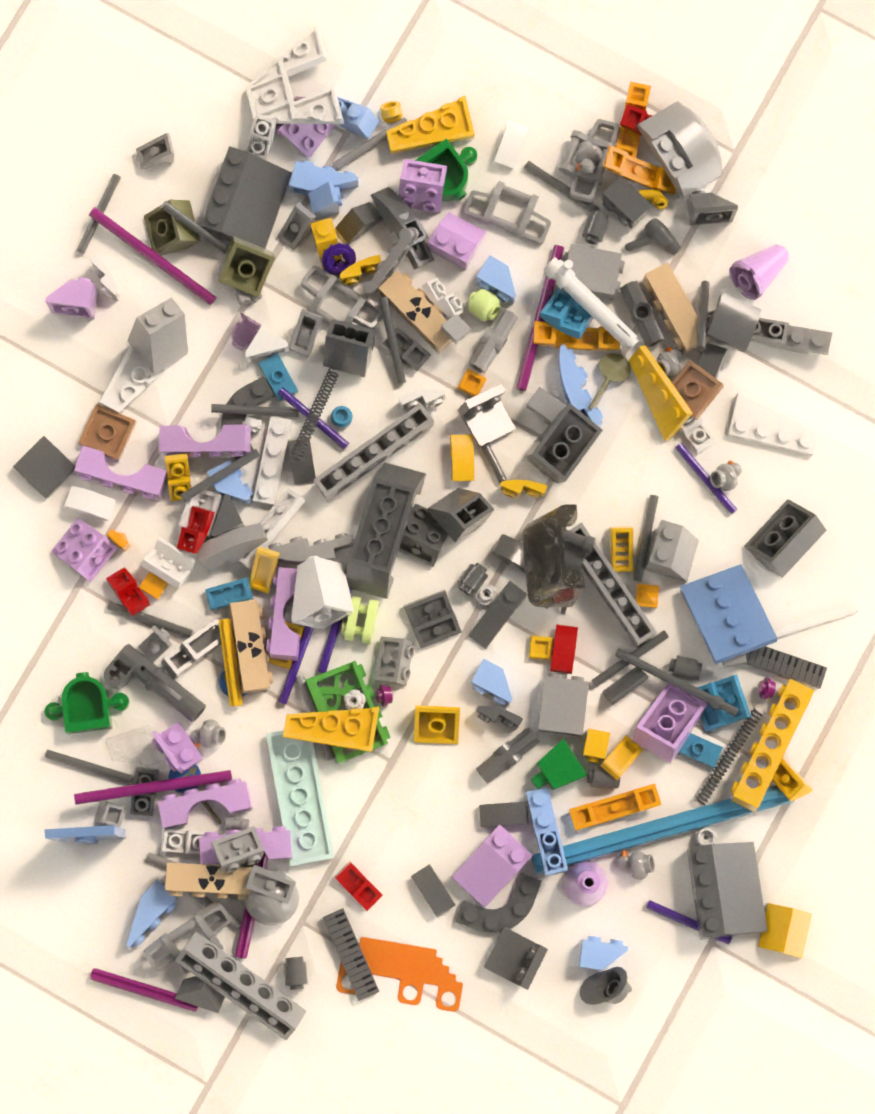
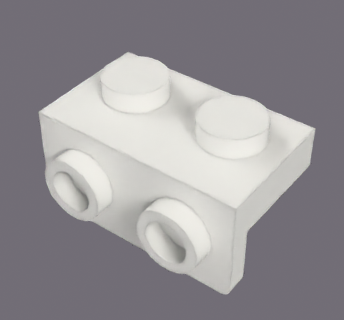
M204 490L189 499L181 515L179 527H187L192 506L202 507L215 512L207 537H211L224 495Z
M159 538L154 549L143 559L140 566L178 589L190 576L196 560L162 538Z

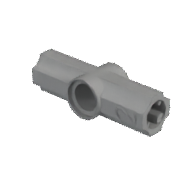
M502 308L491 327H488L479 342L480 345L469 362V365L475 370L485 374L496 354L501 352L508 339V334L518 319L513 312Z

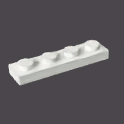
M270 417L253 502L272 506L276 503L293 422L290 419Z
M288 488L260 522L263 525L268 540L259 547L267 548L305 502L300 495ZM258 547L238 561L250 569L254 563Z

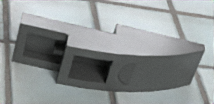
M390 187L371 194L370 196L390 234L395 232L398 239H400L399 232L402 229L414 227L418 230L419 236L406 254L414 270L434 261L435 259L425 242L429 237L405 201Z

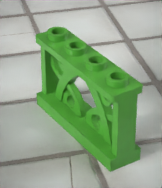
M356 660L306 679L318 712L338 711L341 705V696L345 697L351 690H358L360 686L366 698L363 709L379 707L378 705L374 706L371 698L375 697L370 684L365 685L363 677L366 676L362 664L357 665ZM344 673H351L355 676L356 683L354 685H349L347 679L344 682V688L339 687L340 677ZM335 676V687H318L317 683ZM333 695H336V705L329 707L327 700L332 699L334 701ZM380 709L376 725L377 738L373 743L372 751L389 745L387 739L391 738L387 726L382 727L379 721L383 717ZM332 746L338 764L368 753L367 751L355 750L344 754L343 750L345 748Z

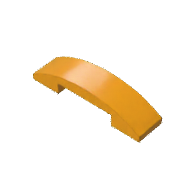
M630 81L624 111L627 104L646 110L651 86ZM620 126L616 148L626 151L628 155L636 158L641 135Z
M611 145L608 146L603 163L605 169L642 186L657 189L660 192L671 195L675 194L676 188L663 167L654 166L628 155L626 151Z
M534 321V344L560 348L564 344L567 349L571 348L572 350H620V343L602 326H599V328L588 327L581 338L577 339L559 331L547 322Z
M654 783L569 809L575 831L662 804Z

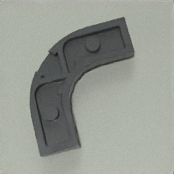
M262 376L236 391L226 405L258 406L275 396L265 377ZM223 413L221 429L223 425H242V421L244 422L247 415ZM250 445V452H251L252 450H254V448L252 447V445ZM233 457V458H234V460L236 461V460H238V459L241 458V457Z
M520 873L514 893L507 904L497 909H486L463 901L456 922L483 932H501L503 927L510 929L519 924L531 911L542 880Z

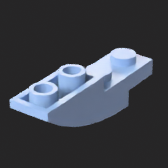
M563 344L559 349L558 364L561 386L567 403H571L591 421L601 427L603 423L601 411L597 407L589 410L592 398L586 389L582 390V387L586 386L587 373L582 366L578 367L574 361L576 356L571 348L567 349Z
M547 787L528 791L526 796L545 875L549 876L567 872V863L549 789Z

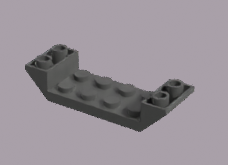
M384 462L375 475L347 562L346 579L350 589L388 599L394 580L391 573L416 494H421L426 473Z

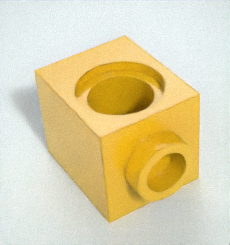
M587 729L582 753L583 757H587L586 761L600 763V760L604 761L606 759L610 732Z

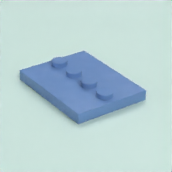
M741 564L680 586V592L715 665L777 642L778 638Z
M115 825L44 829L45 839L57 842L74 841L81 844H98L100 839L126 838V829Z

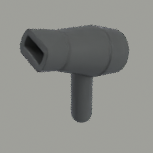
M657 218L650 220L645 225L644 231L648 236L625 245L626 251H632L656 243L673 256L681 250L675 237L666 225Z

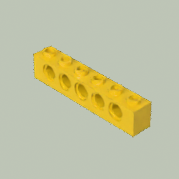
M791 679L787 685H782L777 695L781 697L778 705L773 703L768 714L771 716L768 724L763 723L759 735L762 736L760 742H754L749 752L753 756L749 763L744 762L740 774L743 776L740 782L735 781L730 791L733 794L732 802L755 813L757 812L815 690ZM786 702H791L795 705L796 708L794 710H788L785 708L784 704ZM781 721L785 723L786 728L778 729L775 723ZM774 741L777 747L769 749L765 742ZM756 761H765L767 767L764 769L757 767ZM755 780L758 787L750 788L747 786L746 781Z

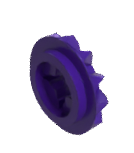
M338 242L335 245L330 244L329 248L324 250L321 257L322 265L327 272L333 275H340L346 268L356 263L355 251L348 243L342 244ZM340 254H342V258L344 260L338 259L337 261H335L334 256H339Z

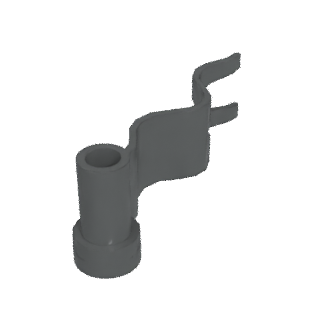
M565 530L561 542L565 543L544 608H549L562 582L566 579L561 604V614L565 615L585 554L591 553L596 540L595 537L590 535L586 537Z

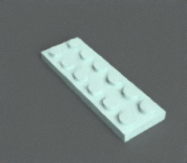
M284 730L266 733L282 825L286 826V830L291 831L293 858L289 859L290 867L335 858L313 742L284 738Z

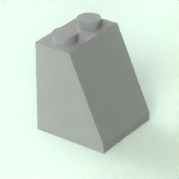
M172 297L138 316L127 340L153 375L188 354L185 314Z
M661 520L656 528L644 570L687 582L699 539L683 525Z

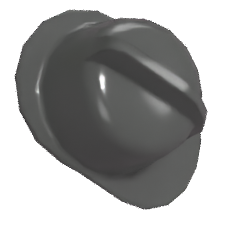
M617 966L589 976L580 987L581 1000L589 1005L604 1002L610 1004L622 1002L627 994L632 991V987L627 981V972L622 967Z

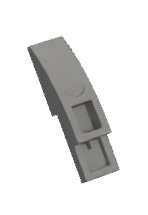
M759 318L751 341L803 354L810 352L829 356L833 332L789 325V322Z
M341 533L335 535L333 540L326 541V539L314 541V545L309 546L308 539H303L302 536L290 539V543L281 545V542H278L268 547L269 550L280 553L279 562L301 564L310 556H318L326 560L336 561L334 552L352 547L354 538L352 534Z

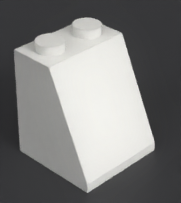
M310 556L306 561L298 565L291 617L292 623L323 630L354 612L343 564L319 558L318 556Z

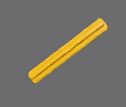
M229 618L221 619L218 623L229 705L231 707L241 706L243 700L232 620Z

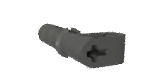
M130 644L125 645L104 671L106 683L116 689L125 687L135 676L145 684L146 690L151 689L192 723L200 717L206 708V704L165 672L164 667H158ZM120 664L129 672L125 675L116 666ZM145 669L149 670L182 698L180 700L176 699L143 671ZM117 673L121 678L117 680L112 675Z

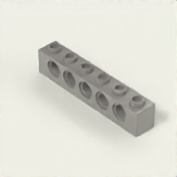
M421 403L313 479L315 486L328 502L434 426L433 418Z
M582 522L569 530L586 537L590 535ZM595 542L591 553L585 554L581 567L637 648L655 636L657 631Z
M198 932L193 934L175 960L285 1040L296 1030L307 1012L299 1004L292 1001Z

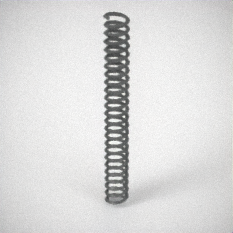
M335 368L328 369L325 379L321 384L317 397L308 413L309 415H307L304 426H302L299 437L295 442L296 444H294V448L290 453L289 459L292 463L294 461L291 457L297 461L302 460V453H305L304 450L308 446L307 442H310L309 439L312 438L311 435H313L314 428H316L315 424H318L319 417H321L320 413H323L322 410L325 409L324 406L328 402V395H331L330 392L333 391L332 388H334L335 381L339 377L336 372L330 371L331 369L335 370Z
M753 708V710L750 711L751 716L757 718L758 720H760V718L756 716L754 713L763 716V714L758 712L755 708ZM752 717L746 718V721L743 722L744 725H741L742 729H738L737 736H734L735 740H731L732 744H729L730 747L724 752L725 755H722L723 759H719L718 766H715L716 770H712L714 774H710L711 777H708V781H705L706 785H703L704 789H700L699 796H696V799L702 805L706 806L701 800L708 802L703 796L710 798L705 792L713 795L707 788L715 791L709 784L718 787L711 780L720 783L713 776L722 780V777L717 773L725 776V774L719 769L727 772L722 766L730 767L724 762L732 765L726 758L732 761L734 759L728 754L737 757L730 750L739 753V751L732 746L741 750V747L735 743L744 746V744L737 739L746 742L741 736L747 739L749 737L743 732L751 735L745 728L751 731L753 729L747 724L756 727L749 721L758 723Z

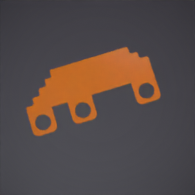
M361 937L359 945L372 975L401 979L398 992V1000L401 1003L418 1005L421 1002L423 985L425 983L439 986L436 1000L438 1009L453 1012L459 1009L463 983L457 982L456 975L449 973L450 967L442 964L443 959L436 956V949ZM341 961L336 988L341 993L355 995L354 989L348 990L342 986V979L347 973ZM408 985L415 986L418 991L417 997L413 1000H408L403 995V990ZM445 992H452L456 996L454 1005L447 1007L442 1003L441 997Z

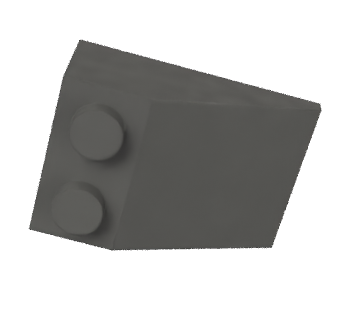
M568 403L537 438L524 458L555 483L566 482L603 430L571 403Z

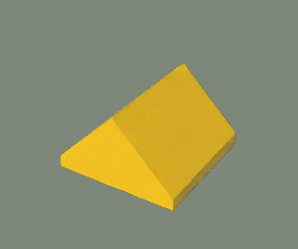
M415 705L414 742L458 744L460 707Z
M767 903L765 917L768 931L761 932L758 947L802 958L812 914L791 907Z

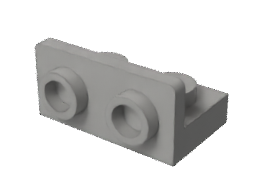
M381 636L373 680L407 686L411 675L410 664L411 658L414 656V643L402 638Z
M254 826L211 842L219 863L220 873L225 871L227 873L234 872L240 868L239 866L246 863L253 865L259 862L264 854V848Z

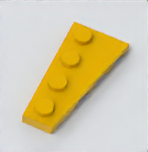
M464 95L452 103H446L435 111L422 114L421 117L413 121L409 120L387 130L386 137L390 154L435 146L446 138L449 142L474 138L475 133L466 96Z
M646 345L640 346L629 359V363L664 441L671 440L693 413Z
M379 707L287 714L283 737L372 752Z

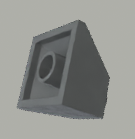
M703 190L694 191L692 194H689L687 200L690 226L733 222L738 211L737 204L711 192L705 193Z

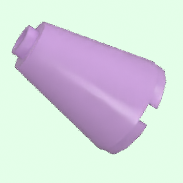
M775 244L735 261L729 268L732 283L735 287H741L743 290L741 294L750 300L758 299L789 261L788 250L784 246Z
M583 861L571 865L563 878L565 894L573 903L581 906H590L598 903L605 896L608 888V879L605 871L598 864L591 861ZM587 878H590L592 881V886L590 887L585 885Z

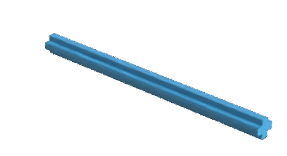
M777 785L769 787L757 812L791 803V801ZM732 798L564 845L563 851L567 866L755 812L732 802ZM540 853L533 854L531 859L536 875L544 873Z

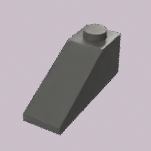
M509 581L468 636L487 649L525 600L527 593Z

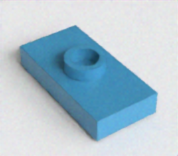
M278 353L259 362V366L279 402L284 400L277 394L282 387L292 395L298 392Z
M249 578L205 589L210 611L228 607L230 603L254 599Z
M690 733L678 753L715 768L723 747Z

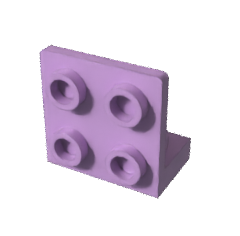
M296 96V97L294 98V102H295V101H298V100H300V99H303V98H305V97H298V96ZM276 124L274 134L285 136L302 154L310 158L335 125Z
M404 159L400 176L399 196L410 209L440 213L447 166Z
M77 518L51 552L91 582L118 547L86 522Z
M176 722L161 734L156 731L152 732L154 739L151 741L161 753L165 752L167 757L164 760L174 772L178 770L183 774L204 759L179 722Z

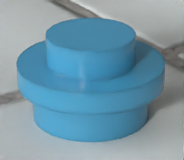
M338 406L333 409L331 421L336 427L345 428L352 422L353 415L349 408Z

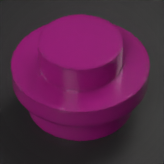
M768 677L760 681L757 687V693L764 700L767 698L771 699L776 691V683Z
M384 684L379 685V689L376 690V700L378 703H381L382 707H386L393 702L391 687Z

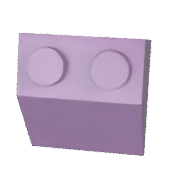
M448 212L434 231L428 242V248L433 253L466 270L487 232Z
M79 277L77 280H69L48 295L45 302L52 313L95 319L99 293L90 279Z

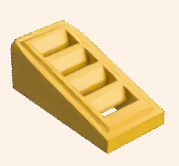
M609 527L611 566L615 572H634L633 527ZM616 534H627V538H616ZM616 543H627V547H616ZM616 552H628V555L616 556ZM628 560V564L616 565V561Z

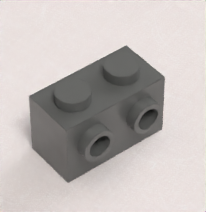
M622 176L603 192L601 198L603 206L608 211H613L617 214L621 224L624 226L628 225L631 229L650 212L652 206Z

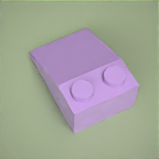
M668 683L636 726L632 741L671 764L708 703Z
M499 825L451 878L485 908L533 855Z

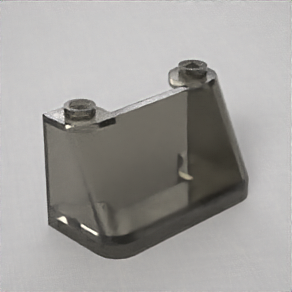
M577 504L561 505L529 522L522 531L527 595L529 602L535 607H572L585 589L583 573L575 567H565L562 537L566 527L572 526L577 520Z

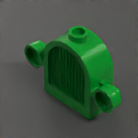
M446 138L415 161L447 166L442 201L456 200V202H459L467 195L465 192L468 185L467 166L476 163L477 151L473 147H465L459 155Z
M89 672L76 673V678L72 679L65 686L61 698L62 705L51 702L44 710L45 716L52 721H57L63 716L65 733L76 734L113 728L110 707L118 711H124L129 707L130 700L124 693H116L112 698H109L108 692L102 683L89 677Z

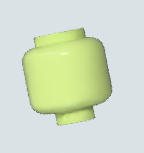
M485 289L473 292L468 298L469 312L484 322L495 319L501 309L499 298Z

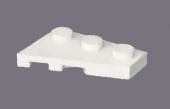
M130 345L99 403L120 413L169 366L153 375Z

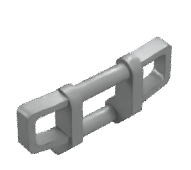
M597 119L589 136L578 130L572 131L570 145L564 161L560 163L558 170L573 179L570 189V195L573 199L589 203L594 202L599 187L604 180L605 168L603 163L608 146L616 147L615 144L620 132L618 123ZM604 127L614 130L610 142L595 138L599 128ZM584 141H590L602 151V160L598 163L595 173L583 174L571 165L578 145ZM578 181L594 185L590 195L575 192Z
M498 181L493 194L475 190L471 191L464 208L465 214L482 220V223L487 225L491 223L516 233V236L520 238L526 237L538 243H544L551 226L549 219L534 211L539 196L535 194L531 196L508 187L502 181ZM501 193L528 203L520 225L493 215ZM476 195L490 198L484 216L469 211L473 197ZM531 215L546 223L543 235L540 238L525 233Z
M312 266L302 279L301 287L315 297L308 311L322 316L323 321L329 325L332 319H337L320 309V306L333 288L356 302L344 322H354L374 330L383 318L379 305L370 300L366 295L358 294L338 281V277L331 275L318 266ZM313 274H317L327 280L320 291L307 283ZM365 305L379 314L372 323L358 317Z
M215 901L193 914V918L169 934H163L144 949L143 953L146 959L156 971L163 969L176 960L180 950L173 941L197 925H200L214 945L222 950L224 949L215 933L231 923L232 919L220 901ZM220 910L224 914L223 918L209 926L204 918ZM166 945L171 953L159 961H154L151 955ZM181 966L185 974H188L190 972L186 968Z

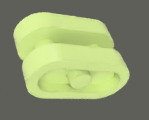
M353 596L352 605L354 612L348 615L347 622L343 621L341 634L345 635V640L354 641L355 635L363 636L362 643L371 644L379 601L370 599L369 606L361 604V597ZM359 613L367 614L364 627L357 626Z

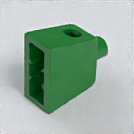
M563 739L536 763L540 772L531 777L530 780L536 789L548 783L552 790H556L584 778L587 773Z

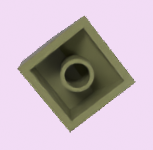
M170 199L167 201L195 222L190 200ZM161 205L144 215L151 248L159 255L185 250L200 241L198 234L164 211Z
M232 236L224 256L218 282L259 297L274 262V253Z

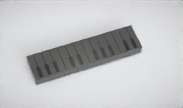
M767 646L746 653V664L821 689L828 668Z
M344 908L322 917L358 1000H363L380 992Z

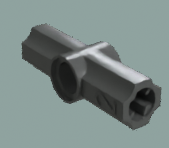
M631 281L620 287L622 296L631 313V319L636 324L646 347L654 346L663 341L664 337L652 314V307L647 303L638 281ZM644 310L647 313V317H638L636 311Z
M528 727L514 739L508 740L500 746L476 770L488 784L504 770L510 769L519 762L522 756L540 743V741Z

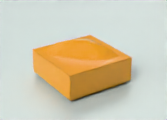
M113 529L107 533L108 538L123 551H127L131 547L124 533L116 532Z
M637 583L635 601L639 607L657 608L659 586Z

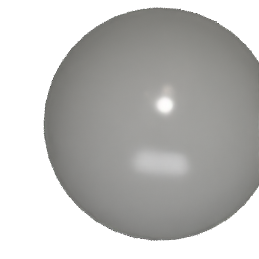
M277 881L275 888L272 890L263 888L272 893L285 896L284 883ZM295 884L290 901L287 904L251 890L250 895H247L245 905L248 913L254 920L264 925L276 926L285 923L295 914L299 904V892Z

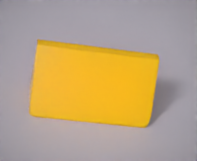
M782 758L772 781L792 802L810 793L813 789L794 767Z

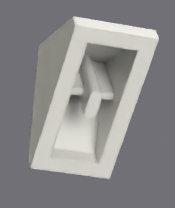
M260 327L245 355L247 362L270 357L276 353L282 354L290 351L288 342Z

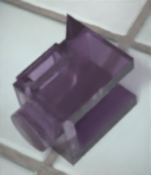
M241 313L242 321H238L231 332L233 340L231 344L241 351L248 349L262 326Z

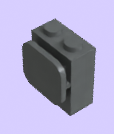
M332 319L325 338L323 366L365 377L371 362L375 343L374 330Z

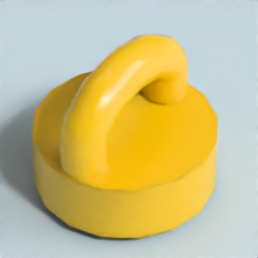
M389 101L380 106L382 119L386 123H396L403 116L401 104L398 101Z

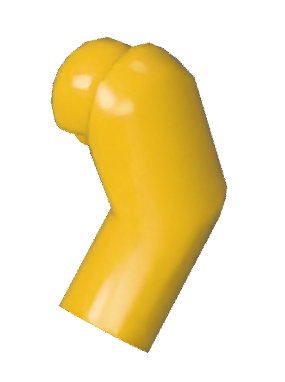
M638 190L657 209L663 210L667 207L668 200L659 190Z

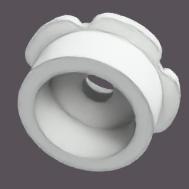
M246 416L244 422L242 421V424L251 427L252 432L257 433L258 429L263 428L261 426L263 420Z
M483 584L478 592L475 593V597L482 605H490L497 597L496 589L493 585Z
M351 690L350 693L345 695L344 702L348 710L363 709L366 701L364 694L358 690Z
M709 826L698 829L695 833L696 843L698 846L715 844L717 834Z

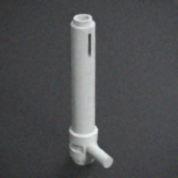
M554 257L543 269L547 273L546 276L549 279H554L556 281L555 284L560 289H564L624 348L627 347L630 350L639 341L636 338L637 335L575 277V273L571 270L573 266L571 260L563 262L561 259L558 260Z

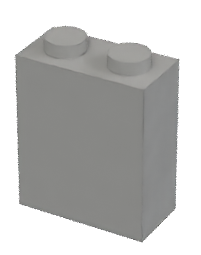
M571 244L568 260L573 262L571 270L575 273V277L597 298L613 301L614 294H619L621 282L617 281L618 273H623L625 261L621 260L622 253Z
M549 673V677H544L537 731L583 736L589 682L584 681V677L571 676V679H564L561 674Z

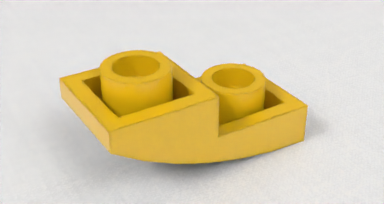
M381 255L365 258L346 268L340 274L341 283H346L347 286L356 285L359 283L358 281H362L361 272H366L367 274L377 272L376 267L381 262Z
M471 434L450 435L451 480L474 481L473 436Z
M187 454L165 456L171 501L183 500L180 495L192 487Z
M507 480L501 482L499 490H502V494L510 498L520 497L522 490H525L527 495L538 498L539 496L544 497L547 485L528 480Z

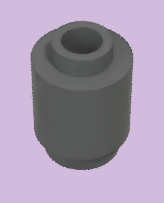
M592 211L591 215H588L582 233L587 243L596 245L603 241L609 223L607 214L600 211Z
M479 563L475 565L470 564L458 580L459 584L457 587L471 597L474 593L478 592L488 578L486 574L487 569Z
M677 655L675 659L671 658L668 671L680 679L699 681L703 663H699L696 659Z
M593 765L592 769H588L587 783H590L591 788L607 790L619 788L620 778L616 780L601 766Z
M303 956L285 958L286 964H283L285 986H290V990L304 989L303 984H308L306 962H304Z

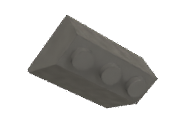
M787 499L744 547L767 569L783 578L827 530L816 514Z

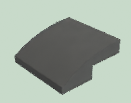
M722 292L719 296L715 312L710 317L706 336L745 353L756 329L762 309Z
M44 435L12 466L45 499L75 469V465Z
M445 589L403 605L420 648L462 633Z

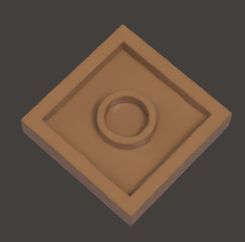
M690 359L671 382L693 414L691 416L698 420L724 387L723 383Z
M96 404L78 444L102 451L107 457L120 461L137 421Z

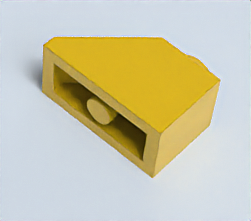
M332 218L310 223L323 270L325 269L322 265L321 257L324 250L329 248L330 244H338ZM341 254L339 256H334L335 261H337L338 259L343 260Z

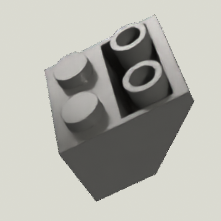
M462 488L455 489L427 509L455 543L485 523L495 510L481 493Z

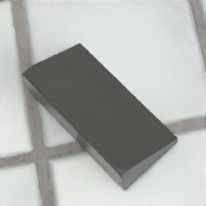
M635 667L603 690L602 693L608 702L614 705L644 683L649 676L641 669Z

